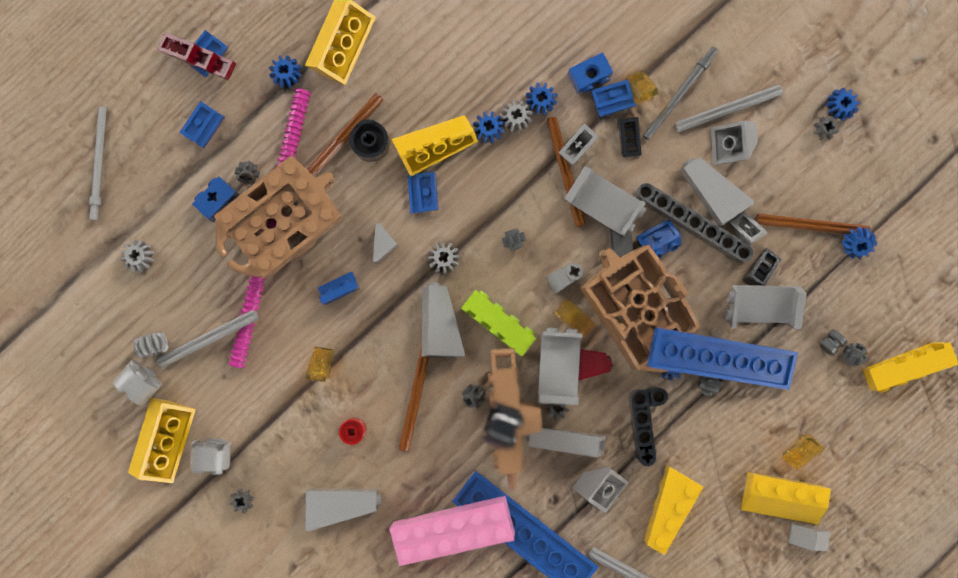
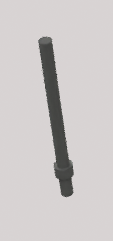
M712 47L705 57H701L697 67L643 135L645 139L650 140L702 71L710 66V61L718 52L715 47Z

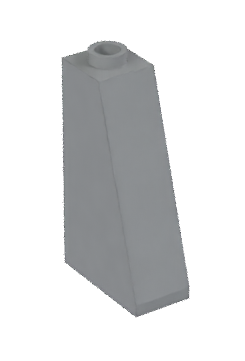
M700 157L696 160L691 158L683 164L684 168L680 172L719 227L754 204L750 197Z
M429 283L428 286L422 288V357H465L447 286H440V283Z
M542 427L540 432L527 435L526 440L529 442V447L599 457L604 455L606 435Z
M308 489L306 491L305 531H311L376 512L378 506H381L382 495L378 494V489Z

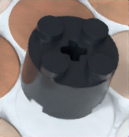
M360 121L350 133V145L361 160L375 162L387 155L390 148V139L386 129L377 121ZM369 138L373 139L372 144L367 143Z
M495 401L493 404L496 408L490 409L483 430L487 431L486 436L482 435V441L503 449L514 448L517 440L515 433L517 428H521L524 416H521L520 409Z

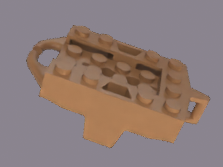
M291 155L214 215L216 219V247L220 256L224 258L228 255L224 243L226 239L232 238L249 259L245 265L237 264L233 259L227 262V265L233 271L240 274L267 279L293 258L301 257L315 246L317 239L343 219L326 192L335 181L332 173L327 172L315 178ZM301 198L302 202L295 206L294 203ZM290 207L292 214L284 217V209ZM273 219L276 220V227L269 229L268 222ZM263 229L264 232L257 236L256 233ZM300 233L305 235L307 238L293 249L290 241Z
M650 245L641 246L621 257L612 249L601 250L599 255L604 267L580 288L632 369L651 372L669 371L647 366L654 336L651 326L697 334V330L701 326L684 299L689 295L677 276L667 272ZM627 284L631 290L628 292L624 285ZM662 285L669 293L670 298H666L660 290ZM636 294L640 297L638 304L634 303V296ZM647 310L650 312V319L648 321L644 318Z
M515 349L491 350L492 373H488L489 387H493V392H489L490 406L495 409L496 406L493 403L497 401L520 409L521 416H524L521 428H517L515 433L517 440L514 448L503 449L493 445V449L497 448V450H493L494 469H499V474H507L508 487L510 490H515L517 487L516 473H521V470H523L522 436L542 430L541 410L536 407L535 403L519 401ZM511 356L510 367L496 368L495 357Z

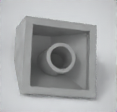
M740 121L711 128L713 165L750 159L758 143L757 124L749 121Z
M607 467L584 472L576 481L573 489L606 513L629 482Z

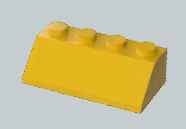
M334 0L305 66L324 77L346 85L376 17L352 0Z
M151 398L128 473L140 480L173 483L196 409L168 400Z
M747 472L741 510L818 525L828 509L831 489L821 485Z

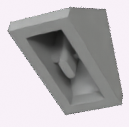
M583 124L559 151V154L570 164L574 165L599 136L587 125Z
M745 212L729 221V225L737 237L748 245L768 234L762 226Z
M376 223L373 262L379 263L395 250L398 244L380 223Z
M791 524L788 543L813 551H827L830 531Z

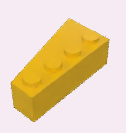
M465 115L392 139L410 177L478 142L476 134Z
M932 342L865 367L862 370L870 390L883 393L890 390L892 386L905 385L910 380L920 379L928 374L958 365V360L950 342Z
M665 464L663 478L659 485L657 499H655L653 513L649 520L644 542L665 555L704 487Z

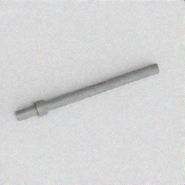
M99 107L92 195L89 197V205H91L90 220L96 221L98 220L99 206H101L100 185L107 111L105 107Z

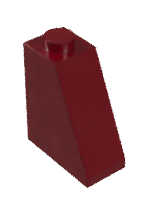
M580 349L578 381L611 372L610 367H613L610 355L607 356L604 352Z

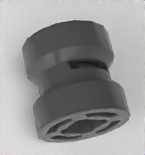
M832 329L828 333V337L823 338L819 345L826 353L834 356L838 352V348L843 347L847 340L837 330Z

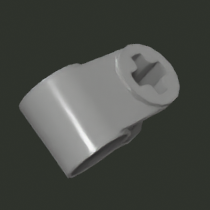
M572 263L547 275L545 278L555 294L580 279L583 275V268L577 263ZM571 267L574 269L578 268L577 277L574 275L570 276Z

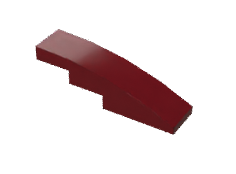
M164 33L157 48L158 51L228 81L237 64L210 50L201 48L195 43L168 33Z

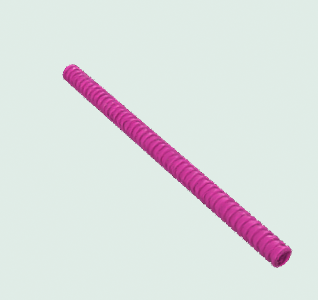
M300 88L294 90L296 94L293 95L294 100L291 102L293 106L290 107V118H287L289 123L286 124L287 129L284 131L286 135H283V146L280 147L282 151L279 152L280 158L277 159L279 164H276V167L291 155L296 159L294 155L297 153L296 148L299 147L297 143L300 142L299 136L302 135L300 131L303 130V119L306 118L304 114L307 113L306 108L309 106L307 102H310L309 97L311 96V93L307 90ZM274 219L268 222L269 229H273L277 225ZM250 276L251 279L248 280L249 286L247 285L246 287L248 291H245V294H247L244 297L245 303H242V306H244L241 309L242 315L251 310L257 312V309L260 308L258 304L261 303L260 297L262 298L263 296L261 292H264L262 287L265 286V278ZM254 322L235 332L237 336L234 338L235 344H232L234 349L231 350L232 356L229 357L231 359L228 362L230 366L245 368L244 362H247L245 358L248 356L247 350L250 349L248 345L251 344L250 338L253 337L251 333L254 332Z

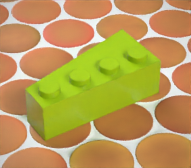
M475 290L461 309L507 346L514 348L515 352L522 357L536 340L533 336L535 332L527 326L525 328L518 324L520 320L512 314L510 316L503 312L505 309L498 303L493 304L488 300L490 297L483 291L478 292Z

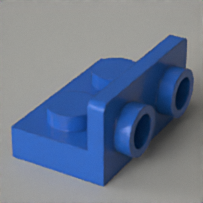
M670 219L636 236V241L640 247L650 245L659 259L664 254L677 250L682 244L681 235Z
M352 272L318 287L321 295L319 298L324 305L360 289Z

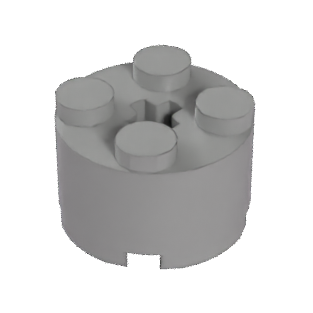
M131 360L113 381L114 386L120 393L124 390L128 394L126 398L138 405L146 404L162 385L161 381L154 377L156 373L149 367L144 369L135 360Z
M213 438L205 439L204 443H199L200 439L191 442V472L202 473L203 471H210V474L219 475L222 474L223 470L230 467L231 442L227 444V440Z

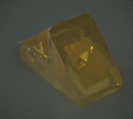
M643 70L625 77L629 81L636 104L658 95L657 87Z
M567 299L554 312L571 329H577L578 333L582 334V338L595 324L580 308Z
M314 348L306 379L326 382V379L330 378L334 349Z
M800 434L797 443L786 450L782 458L797 470L825 450V447L811 434Z

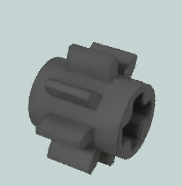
M823 116L819 119V122L813 125L816 127L814 135L820 136V140H823L825 137L830 140L833 138L832 134L839 132L836 129L839 123L833 121L832 116L827 120Z
M245 161L243 163L239 162V167H236L235 174L238 175L237 181L247 185L255 183L256 178H259L260 171L257 170V164Z
M518 228L505 232L506 237L502 238L504 248L509 246V250L513 251L524 247L522 243L526 241L524 232L519 233Z
M851 343L850 346L846 345L842 351L845 353L843 355L844 361L850 366L865 364L869 358L866 356L868 353L866 347L860 343Z
M700 376L697 388L702 389L701 394L711 397L712 393L717 394L719 392L721 381L717 380V378Z
M470 384L461 393L464 396L463 403L469 408L476 407L478 409L486 401L484 397L485 391L479 385L472 386Z
M545 404L546 407L550 408L547 415L553 413L554 420L557 419V416H561L564 419L563 413L565 411L569 412V409L565 408L566 404H559L562 410H558L557 413L552 408L553 405L556 406L557 404Z
M242 488L238 489V495L235 493L231 494V497L234 499L229 505L235 507L234 512L242 510L244 514L247 511L246 507L253 508L251 501L255 497H251L249 494L250 490L243 492ZM241 497L244 498V501H243L244 504H243V505L240 504V502H241V499H240V498H241Z

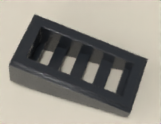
M639 118L617 119L622 157L642 155ZM632 123L633 127L624 128V124ZM633 131L634 134L625 135V132ZM635 139V142L626 143V140ZM636 146V150H626V147Z
M766 247L749 269L743 281L752 286H765L781 258ZM765 257L768 258V259L771 260L773 263H772V264L769 263V262H768L767 260H765L764 258H765Z

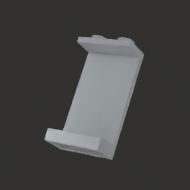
M587 166L584 167L564 198L568 203L623 237L633 232L636 227L633 223L637 217L641 219L646 211L644 207L646 204L643 200L640 201L595 174Z
M732 285L731 292H728V303L730 304L729 310H726V321L729 322L732 328H736L737 322L790 323L793 329H802L807 293L801 286Z
M546 328V331H542L538 387L539 403L578 405L579 397L577 393L582 334H579L577 329H566V333L558 332V328Z

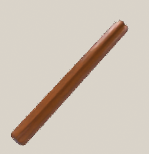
M375 93L307 168L314 177L349 140L350 133L356 124L367 120L383 102V98Z
M550 117L547 119V125L565 190L568 194L575 182L569 162L559 154V151L564 147V142L557 118ZM570 204L575 226L585 225L586 221L583 211Z
M757 214L756 222L760 225L850 234V229L856 231L858 226L862 229L866 227L870 230V226L768 214Z
M422 344L399 450L408 452L410 449L429 357H422Z

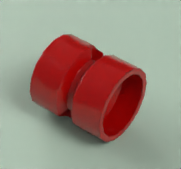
M355 417L343 422L339 428L340 439L348 445L357 444L364 439L367 433L364 421Z

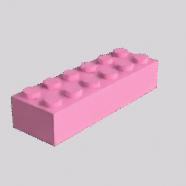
M506 496L394 521L389 528L399 566L513 541L515 536Z

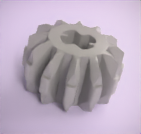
M512 100V106L506 103V109L501 110V114L504 116L500 120L505 122L504 128L511 126L510 132L514 131V127L517 128L518 132H521V126L527 129V123L532 122V119L529 117L532 115V111H527L529 108L528 104L522 106V100L519 101L518 105H516L515 100ZM516 113H519V117L517 118V120L513 119L514 115Z
M132 240L131 245L124 244L127 250L120 251L122 254H125L120 260L125 262V268H130L132 272L137 270L143 272L144 267L150 268L148 262H154V259L150 258L154 254V251L149 250L151 248L150 244H145L142 240H139V242Z
M442 241V248H439L438 244H434L437 251L429 250L434 256H429L428 260L434 261L430 264L431 268L438 265L436 268L437 273L443 268V274H447V267L453 272L454 269L451 265H459L454 259H460V255H453L458 249L450 250L452 243H449L447 248H445V242ZM442 253L449 255L447 257L448 261L445 263L443 260L442 262L439 261Z
M158 332L140 336V338H136L133 342L134 351L138 358L156 356L168 350V341L164 333Z

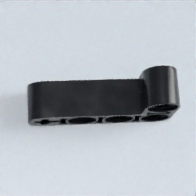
M658 387L636 389L629 394L635 454L637 460L644 466H651L656 461L650 407L664 405L668 400L667 392ZM660 391L662 398L656 402L653 395L655 392ZM641 393L643 401L636 404L634 397L636 394ZM639 413L645 414V421L642 423L637 422V415ZM642 432L648 434V439L645 442H640L639 435ZM645 449L646 453L650 455V457H647V461L642 458L645 455Z

